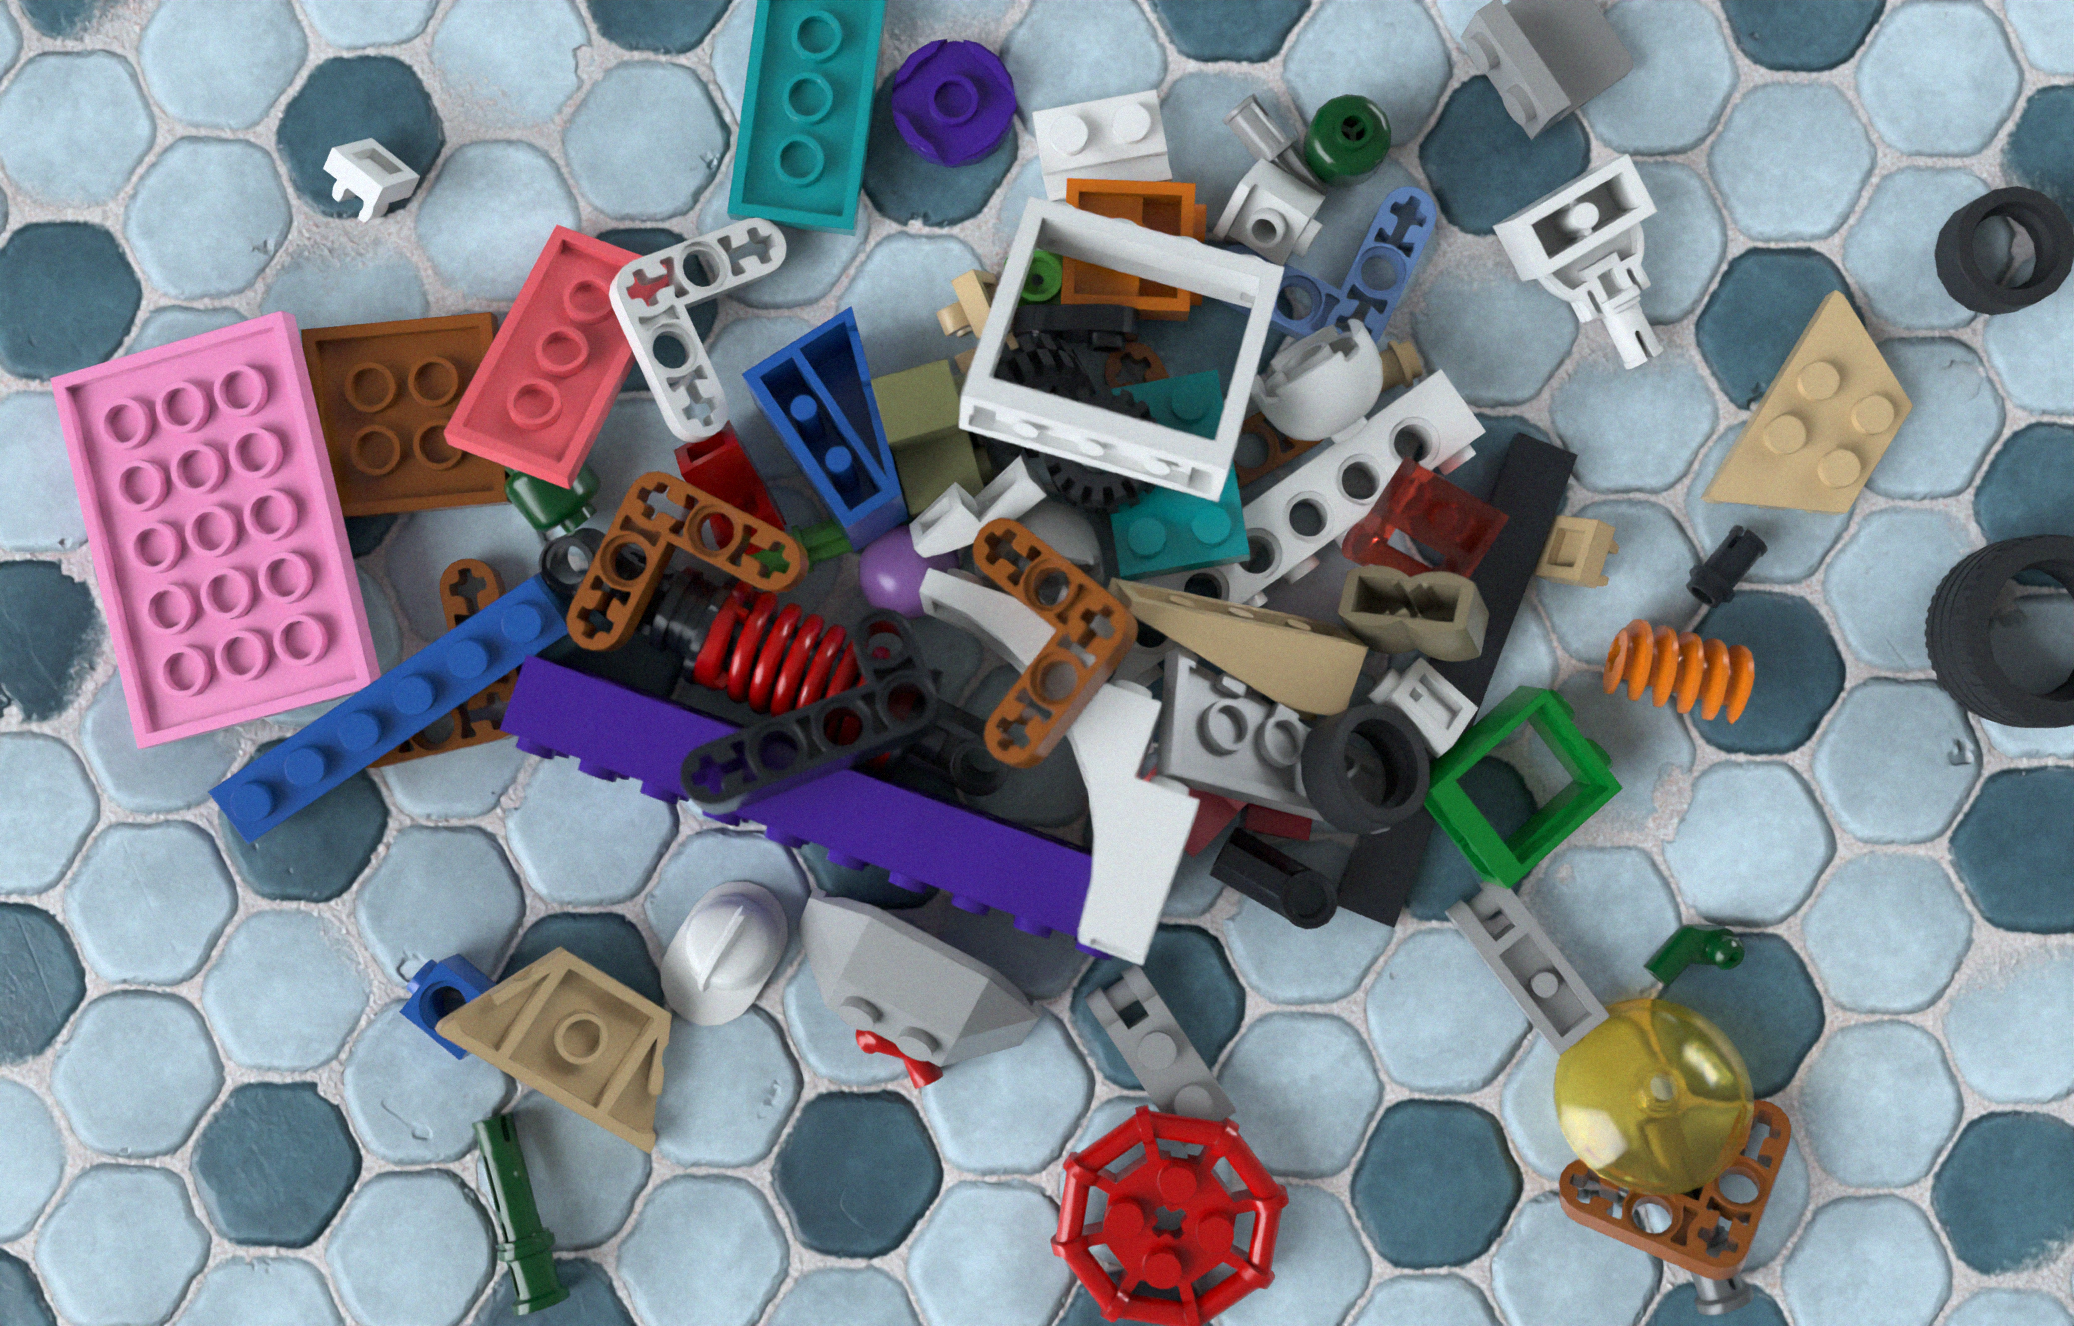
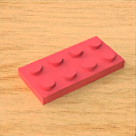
M556 225L444 430L448 445L570 490L636 361V357L611 305L609 291L610 284L618 272L631 261L644 256ZM667 274L660 281L647 286H641L637 278L634 277L635 283L627 292L632 300L642 298L646 302L647 307H649V300L660 289L670 286Z

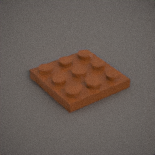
M484 312L301 329L302 348L344 520L513 504L504 493L505 481L510 476L504 469L506 466L448 445L444 435V430L499 331L498 317L495 314Z

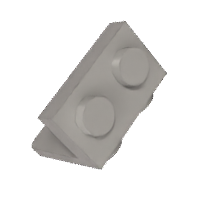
M1493 0L1475 13L1460 37L1465 43L1468 54L1474 64L1482 72H1485L1501 95L1504 106L1510 116L1523 127L1531 140L1617 83L1633 68L1632 56L1593 0H1511L1505 5L1501 0Z

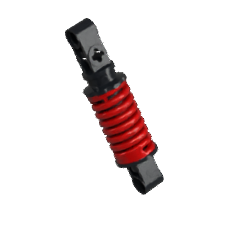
M580 528L547 543L539 556V572L546 585L555 592L574 599L585 575L577 573L571 567L568 560L569 548L574 546L585 554L589 570L606 534L594 528ZM628 545L620 550L615 561L616 571L625 581L635 580L640 577L647 564L645 552ZM668 563L635 629L649 636L650 647L660 652L670 649L671 652L680 654L685 658L682 678L685 679V682L692 685L698 684L712 692L724 691L727 688V695L732 702L740 704L748 701L752 711L759 715L771 712L772 718L865 684L857 664L853 639L850 640L846 649L842 647L847 637V630L844 626L833 624L829 627L824 638H822L820 635L825 626L823 616L811 613L800 627L798 625L803 615L801 605L795 602L788 603L784 606L779 616H777L779 597L776 593L765 591L761 594L754 590V585L733 574L722 586H719L717 584L714 585L713 582L707 579L704 580L703 572L692 566H687L681 572ZM604 582L601 591L614 595L604 612H598L608 619L606 615L613 599L618 598L628 602L631 592L612 588ZM869 642L867 643L866 651L868 650ZM877 646L874 648L871 656L882 660L891 658V652L884 646ZM928 668L938 698L944 672L937 668L933 670ZM901 694L892 701L889 712L899 721L911 722L922 717L926 711L927 704L916 694ZM938 698L939 715L937 724L929 736L919 742L864 762L867 768L881 774L880 778L891 781L903 765L908 763L959 788L969 795L977 797L988 796L998 791L1005 783L1013 767L998 759L999 768L995 771L984 772L975 768L969 760L968 750L977 747L988 749L984 737L987 721ZM839 717L828 726L825 736L834 745L838 743V746H848L858 740L862 734L863 726L855 718Z

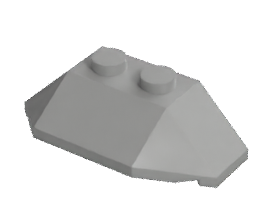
M815 888L809 897L797 926L825 1007L838 1013L840 1018L849 1026L862 1031L870 1030L895 1043L901 1052L912 1059L930 1061L942 1067L1020 1046L1043 1011V1006L1035 1000L1025 997L1020 988L994 968L875 906L846 897H833L827 891Z

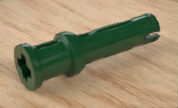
M507 1111L487 1117L486 1120L482 1119L473 1122L472 1128L475 1130L504 1239L498 1244L497 1255L499 1261L506 1262L516 1297V1300L511 1304L513 1315H525L556 1305L569 1298L570 1291L568 1285L560 1283L551 1249L556 1243L554 1232H550L549 1227H542L517 1135L513 1111Z

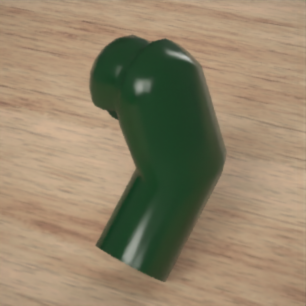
M1686 924L1676 929L1643 967L1657 981L1669 988L1690 964L1717 965L1721 970L1736 968L1744 958L1745 947L1742 941L1735 937L1733 931L1721 925Z

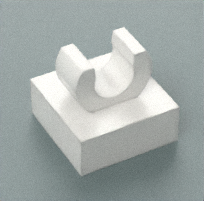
M373 138L333 147L323 168L337 179L333 187V198L336 201L341 202L352 199L356 195L364 200V206L358 217L363 222L382 217L386 213L389 203L411 197L420 178L417 173Z

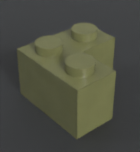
M947 358L870 380L886 438L893 451L909 511L914 520L955 482L972 498H975L984 489V484L991 483L994 480L985 445L972 448L968 431L959 428L961 394L967 378L965 373L952 376Z

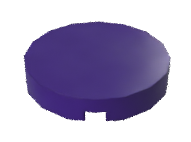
M947 39L931 41L911 53L896 73L892 89L891 104L895 127L907 147L928 163L949 168L975 165L997 152L1012 130L1016 112L1013 80L1001 59L982 44L963 39L964 42H947Z

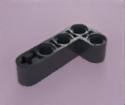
M882 608L872 610L863 615L855 625L852 639L857 664L865 682L864 685L704 743L691 750L682 762L680 780L683 789L695 805L711 814L730 813L914 744L929 736L936 727L939 715L937 692L914 631L906 617L895 610ZM887 632L900 638L903 643L902 648L892 658L883 660L874 658L866 651L867 643L878 633ZM901 694H916L925 701L927 708L922 717L915 721L903 722L891 715L889 712L890 704ZM847 716L858 720L863 726L862 734L851 745L837 746L826 739L825 735L828 726L837 718ZM786 740L798 747L796 760L785 770L775 771L763 766V753L768 745L773 742ZM745 752L747 761L758 777L757 780L750 783L741 770L744 767L737 757ZM718 765L724 774L729 775L722 779L724 790L712 794L706 785L701 784L708 781L707 769Z

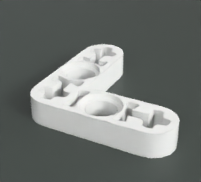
M758 217L745 219L633 260L618 272L610 284L609 297L611 305L661 414L671 432L683 441L691 443L706 441L724 427L729 415L726 395L686 309L762 281L781 266L786 257L787 246L785 238L780 229L769 220ZM749 238L753 244L763 243L766 246L767 253L760 260L756 255H752L738 260L731 267L728 255L738 252L749 241ZM696 254L709 260L715 272L713 284L701 287L691 283L684 275V258L688 255ZM667 274L670 286L656 292L649 300V307H647L646 302L642 298L632 300L628 295L627 291L635 283L634 277L637 278L641 286H647L660 281ZM668 335L681 342L686 354L682 367L671 369L664 367L657 361L653 353L655 338ZM691 372H694L698 379L687 386L692 400L695 404L706 402L710 408L711 413L703 419L705 427L702 426L698 419L687 421L683 409L690 404V398L684 385L674 392L671 391L668 385L680 381Z

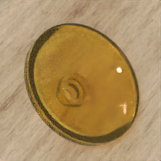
M1642 998L1621 1001L1605 1007L1604 1009L1610 1017L1561 1054L1557 1061L1553 1082V1099L1560 1127L1570 1146L1579 1158L1599 1176L1623 1189L1636 1193L1661 1196L1689 1192L1713 1181L1724 1173L1739 1156L1746 1144L1753 1121L1754 1099L1751 1080L1738 1050L1725 1033L1714 1023L1696 1011L1677 1003ZM1653 1078H1663L1669 1082L1672 1088V1096L1669 1100L1659 1099L1652 1093L1650 1084Z

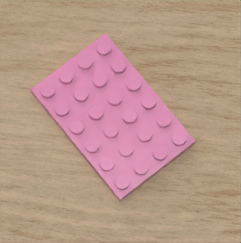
M281 310L50 378L138 749L154 748L352 696L381 677L294 314Z

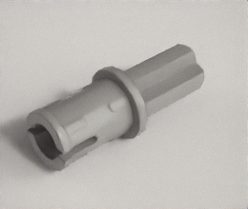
M1255 93L1248 96L1224 117L1222 121L1230 127L1256 161L1261 157L1326 197L1328 194L1327 186L1293 145L1298 139L1295 135L1289 138L1285 135L1257 100L1258 97Z

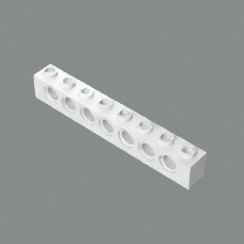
M1440 369L1367 420L1366 426L1357 434L1347 440L1333 444L1242 508L1247 540H1256L1262 543L1269 553V564L1263 573H1249L1239 563H1232L1146 578L1137 583L1184 592L1185 584L1189 578L1204 576L1216 585L1218 591L1217 599L1259 608L1268 601L1262 589L1283 576L1288 585H1291L1321 564L1314 553L1334 539L1342 549L1371 529L1372 525L1366 518L1371 512L1384 503L1394 512L1424 491L1418 479L1438 466L1445 476L1476 454L1469 443L1486 431L1445 373ZM1398 432H1410L1419 438L1423 447V454L1419 462H1407L1396 453L1394 440ZM1359 468L1370 477L1372 489L1367 499H1355L1345 492L1342 486V475L1345 469ZM1308 504L1318 512L1320 528L1315 536H1302L1293 530L1289 521V513L1293 505ZM1168 636L1165 637L1161 645L1155 648L1143 647L1135 641L1130 651L1116 667L1113 677L1107 684L1114 686L1116 680H1124L1145 688L1164 674L1157 663L1165 658L1167 652L1179 646L1191 653L1195 652Z

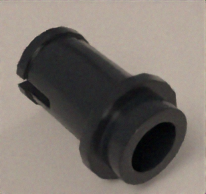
M1734 525L1729 531V535L1702 566L1694 565L1689 571L1691 579L1686 584L1687 589L1696 599L1711 608H1717L1722 602L1730 603L1735 597L1733 588L1754 563L1768 551L1766 544L1749 529L1744 532L1742 526Z

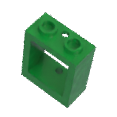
M1520 685L1456 740L1448 751L1429 764L1430 785L1423 805L1481 879L1505 889L1511 888L1623 789L1609 771L1613 767V762L1609 755L1594 740L1582 736L1572 723V720L1576 717L1573 708L1553 689L1547 690ZM1527 719L1572 777L1573 781L1505 841H1502L1456 780Z

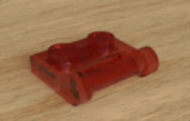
M1405 456L1363 523L1356 524L1347 532L1341 547L1342 554L1346 559L1360 566L1371 564L1391 567L1405 573L1409 577L1426 572H1448L1469 579L1510 517L1493 505L1410 457ZM1398 529L1446 557L1440 566L1431 568L1387 544L1394 531Z

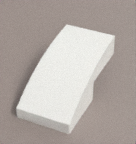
M1020 455L975 498H972L955 482L909 525L914 550L923 558L947 553L974 543L979 530L992 520L997 518L1016 520L1046 496L1038 472Z

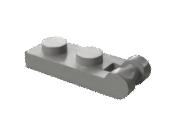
M1483 881L1479 884L1482 888L1481 892L1466 903L1462 900L1457 901L1444 912L1553 1052L1561 1055L1608 1019L1610 1015L1513 890ZM1499 910L1510 924L1492 937L1482 925V922Z
M1134 963L1122 971L1121 974L1124 978L1107 990L1103 991L1101 987H1098L1084 997L1089 1008L1106 1030L1160 1112L1222 1121L1224 1118L1230 1117L1237 1112L1139 964ZM1139 1000L1147 1013L1127 1026L1118 1012ZM1180 1142L1183 1147H1185V1146H1187L1188 1144H1190V1143Z

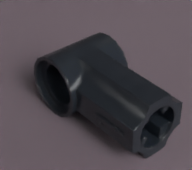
M1237 826L1234 827L1225 841L1208 874L1286 918L1294 926L1303 929H1316L1327 924L1335 915L1338 906L1337 891L1333 883L1322 873L1311 869ZM1311 880L1317 882L1323 890L1321 906L1311 914L1301 915L1295 913L1289 904V896L1293 887L1302 881Z

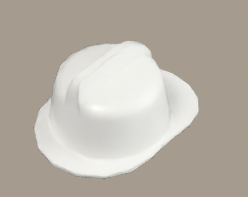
M743 881L726 882L710 889L695 904L669 945L661 965V987L669 1005L683 1019L701 1026L723 1025L740 1017L754 1002L780 961L788 942V919L781 903L766 888Z

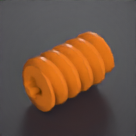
M1634 619L1625 628H1622L1612 641L1604 667L1603 693L1613 694L1623 679L1627 680L1628 700L1638 701L1646 686L1652 687V704L1655 707H1663L1673 692L1677 693L1676 708L1678 713L1688 714L1696 699H1700L1702 719L1713 720L1723 705L1726 706L1727 721L1732 725L1743 712L1750 696L1754 681V660L1751 651L1746 646L1732 645L1727 649L1723 641L1716 638H1709L1702 643L1701 638L1693 632H1683L1677 637L1674 629L1666 625L1658 626L1652 631L1651 625L1647 620Z

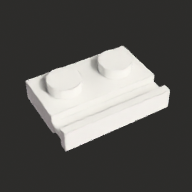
M1156 89L1032 112V122L1047 201L1057 200L1066 202L1067 178L1172 182L1173 177L1168 162L1167 145Z

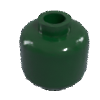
M1345 94L1330 99L1317 110L1304 136L1303 153L1307 163L1324 183L1332 187L1350 188L1363 184L1377 172L1390 149L1392 130L1387 115L1376 102L1362 95Z
M584 461L570 490L510 467H504L510 475L504 484L505 495L537 531L548 532L560 525L566 533H570L597 512L590 501L599 492L601 481L586 461Z

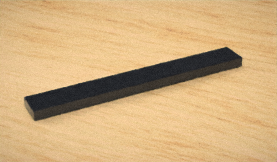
M1521 432L1513 435L1459 574L1476 585L1489 612L1481 656L1465 661H1445L1427 656L1426 662L1478 707V710L1458 739L1475 722L1578 456ZM1425 748L1430 764L1436 757ZM1424 805L1410 820L1391 826L1390 830L1377 834H1358L1336 890L1339 907L1395 928L1436 822Z

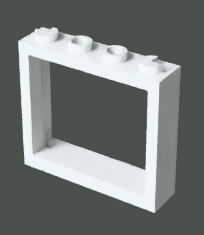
M1029 195L961 394L959 428L1218 502L1230 468L1285 267L1265 262L1255 255L1232 253L1204 245L1191 237H1175L1140 227L1127 219H1111L1076 209L1071 204L1063 201H1047ZM1036 248L1251 308L1215 441L993 378Z

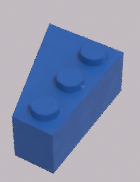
M852 306L742 373L753 402L854 552L909 518L871 385V376Z

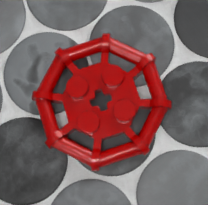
M1148 1105L1135 1107L1136 1114L1081 1152H1070L1064 1161L1063 1167L1066 1170V1178L1057 1232L1050 1239L1052 1251L1055 1256L1063 1257L1101 1307V1317L1111 1323L1120 1318L1164 1326H1203L1258 1288L1268 1289L1274 1281L1275 1274L1271 1269L1282 1209L1289 1204L1287 1189L1284 1185L1277 1184L1239 1134V1124L1226 1117L1222 1121L1151 1111ZM1157 1138L1203 1145L1204 1147L1199 1155L1187 1154L1188 1159L1171 1156V1151L1159 1149ZM1143 1142L1146 1152L1144 1155L1116 1174L1105 1168V1166L1134 1146ZM1225 1156L1248 1189L1235 1192L1230 1191L1214 1169L1219 1158ZM1090 1186H1096L1107 1193L1103 1220L1084 1225ZM1162 1206H1165L1170 1212L1181 1208L1186 1214L1180 1219L1181 1226L1175 1230H1162L1155 1226L1158 1222L1156 1210ZM1254 1211L1256 1213L1249 1252H1246L1233 1244L1236 1215ZM1106 1243L1122 1264L1124 1270L1115 1283L1090 1252L1089 1247ZM1222 1262L1237 1270L1196 1298L1192 1283ZM1139 1280L1146 1281L1152 1287L1158 1289H1169L1173 1286H1178L1182 1301L1133 1294L1132 1291Z

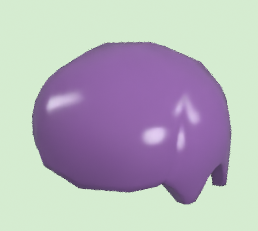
M910 524L898 525L870 542L858 560L859 588L870 607L874 610L882 608L895 610L906 617L907 620L929 615L924 612L919 594L928 568L946 574L948 569H960L959 556L955 550L925 558L914 550Z

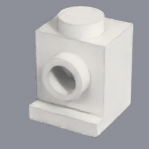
M1261 157L1239 182L1213 233L1222 239L1229 234L1278 266H1283L1293 253L1303 258L1314 243L1323 227L1314 218L1326 197Z

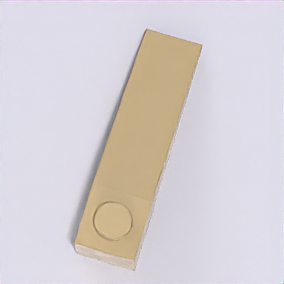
M1111 578L1108 591L1125 604L1135 617L1274 701L1299 714L1300 719L1312 721L1317 719L1318 714L1332 716L1347 709L1368 646L1343 625Z

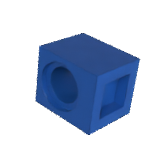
M459 953L443 959L439 963L431 959L421 967L408 983L406 990L413 995L400 1010V1013L458 1060H462L472 1053L440 1036L434 1029L442 1018L450 1014L443 1004L444 990L447 986L458 989L463 994L467 1004L498 984Z

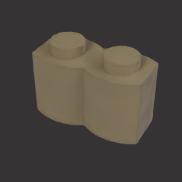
M1378 565L1361 566L1347 571L1338 614L1348 630L1368 646L1369 650L1385 654H1399L1419 649L1430 657L1445 661H1465L1481 656L1489 619V612L1476 585L1463 576L1448 572H1426L1409 577L1397 569Z

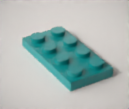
M757 0L727 214L731 220L743 221L758 217L769 220L776 226L855 236L888 0Z

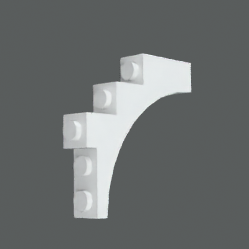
M928 568L919 590L924 612L972 634L1008 660L1021 675L1056 630L1012 594L1008 593L1007 595L984 587V582L974 574L955 568L948 569L946 574ZM1062 587L1056 604L1066 597L1069 592L1068 588ZM1040 599L1043 605L1046 606V603L1042 599ZM1098 615L1093 620L1091 626L1097 632L1096 637L1099 635L1108 640L1113 635L1116 629L1111 626L1110 618L1105 619ZM1075 643L1069 649L1070 652L1084 659L1090 666L1096 659ZM1061 664L1050 671L1046 679V690L1051 699L1059 700L1067 697L1076 686L1077 675L1071 664ZM1116 680L1114 686L1107 683L1103 684L1065 733L1071 743L1087 787L1094 831L1092 880L1078 934L1079 943L1143 966L1195 821L1200 800L1188 796L1189 788L1172 779L1161 776H1152L1150 782L1139 779L1160 721L1162 702L1151 699L1153 694L1138 684Z

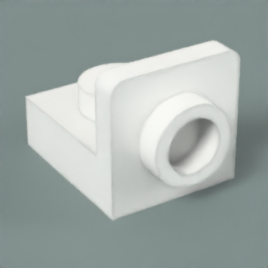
M1421 657L1401 674L1394 668L1388 670L1367 694V697L1374 704L1388 706L1405 717L1420 735L1424 747L1436 758H1439L1454 745L1478 710V707Z

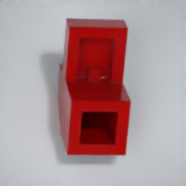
M727 420L724 427L706 441L688 442L674 450L681 475L687 483L783 532L785 531L784 526L787 525L782 511L730 420ZM716 514L708 518L715 542L720 550H722L733 539L734 524L726 514ZM752 528L751 538L757 534L758 530L756 528ZM750 542L743 554L752 555L764 549Z

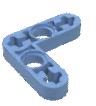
M1412 186L1399 187L1387 195L1378 208L1339 289L1285 263L1282 266L1285 268L1278 294L1288 287L1301 288L1308 293L1312 308L1307 317L1300 320H1291L1283 316L1279 311L1276 297L1269 327L1300 341L1324 327L1332 324L1335 326L1336 321L1346 323L1353 315L1359 301L1373 306H1382L1381 314L1371 306L1362 319L1363 325L1376 345L1434 228L1437 213L1436 206L1430 195L1422 189ZM1405 204H1408L1416 209L1413 219L1420 223L1421 226L1411 225L1403 235L1397 248L1394 245L1386 244L1398 221V217L1390 213V209L1399 212ZM1377 235L1384 243L1375 242V236ZM1232 245L1223 249L1236 254L1255 255L1265 262L1275 264L1246 245ZM1400 250H1408L1409 256L1406 257ZM1372 258H1381L1389 262L1395 271L1394 285L1383 291L1369 288L1364 283L1361 275L1363 263ZM1350 291L1359 300L1348 299V292ZM1217 299L1222 304L1248 317L1250 316L1251 308ZM1335 326L1339 335L1343 334V331L1339 327Z

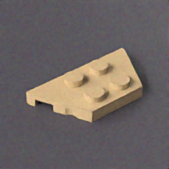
M1835 290L1825 296L1700 499L1711 504L1734 503L1754 505L1763 509L1805 510L1807 513L1835 516L1848 513L1913 408V405L1844 294Z
M559 946L442 1018L434 1028L440 1036L646 1153L650 1154L655 1146L656 1133L653 1131L657 1095L662 1094L665 1072L662 1065V1056L669 1041L672 1014L662 1006L562 946Z

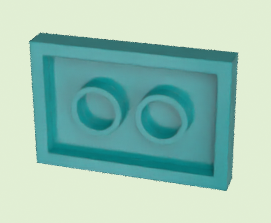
M1217 370L1111 389L1112 394L1119 396L1121 388L1132 392L1136 403L1142 399L1149 406L1152 418L1156 417L1159 426L1215 441L1224 409ZM1233 457L1218 502L1155 484L1156 487L1150 495L1144 491L1138 495L1140 504L1130 509L1126 502L1118 505L1120 513L1110 514L1121 580L1135 581L1250 560Z

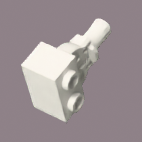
M1628 154L1598 164L1493 226L1521 281L1538 279L1540 284L1549 293L1561 300L1570 302L1580 323L1588 322L1594 318L1601 319L1623 360L1625 369H1631L1647 362L1646 356L1648 355L1655 357L1663 352L1664 349L1658 343L1638 302L1641 299L1639 296L1640 290H1644L1651 285L1641 266L1645 246L1640 222L1658 211Z

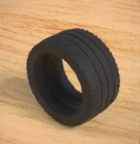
M2058 534L2024 536L1993 543L1968 555L1951 568L1949 574L1943 577L1941 584L1935 589L1936 593L1932 596L1930 600L1931 605L1927 610L1928 617L1925 619L1926 630L1924 633L1927 641L1925 642V647L1928 649L1927 656L1932 663L1931 668L1935 671L1937 680L1943 684L1942 687L1945 691H1948L1950 697L1959 702V705L1989 721L2018 728H2060L2074 725V669L2066 682L2052 692L2042 695L2027 693L2011 683L1997 664L1988 635L1992 604L2006 581L2020 571L2029 569L2043 571L2062 583L2074 599V536Z

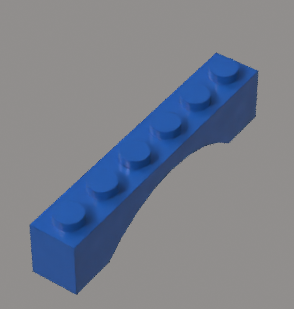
M538 572L208 791V793L245 842L250 844L522 664L527 654L536 655L569 633L567 615L572 604L571 599L549 588L542 579L540 572Z

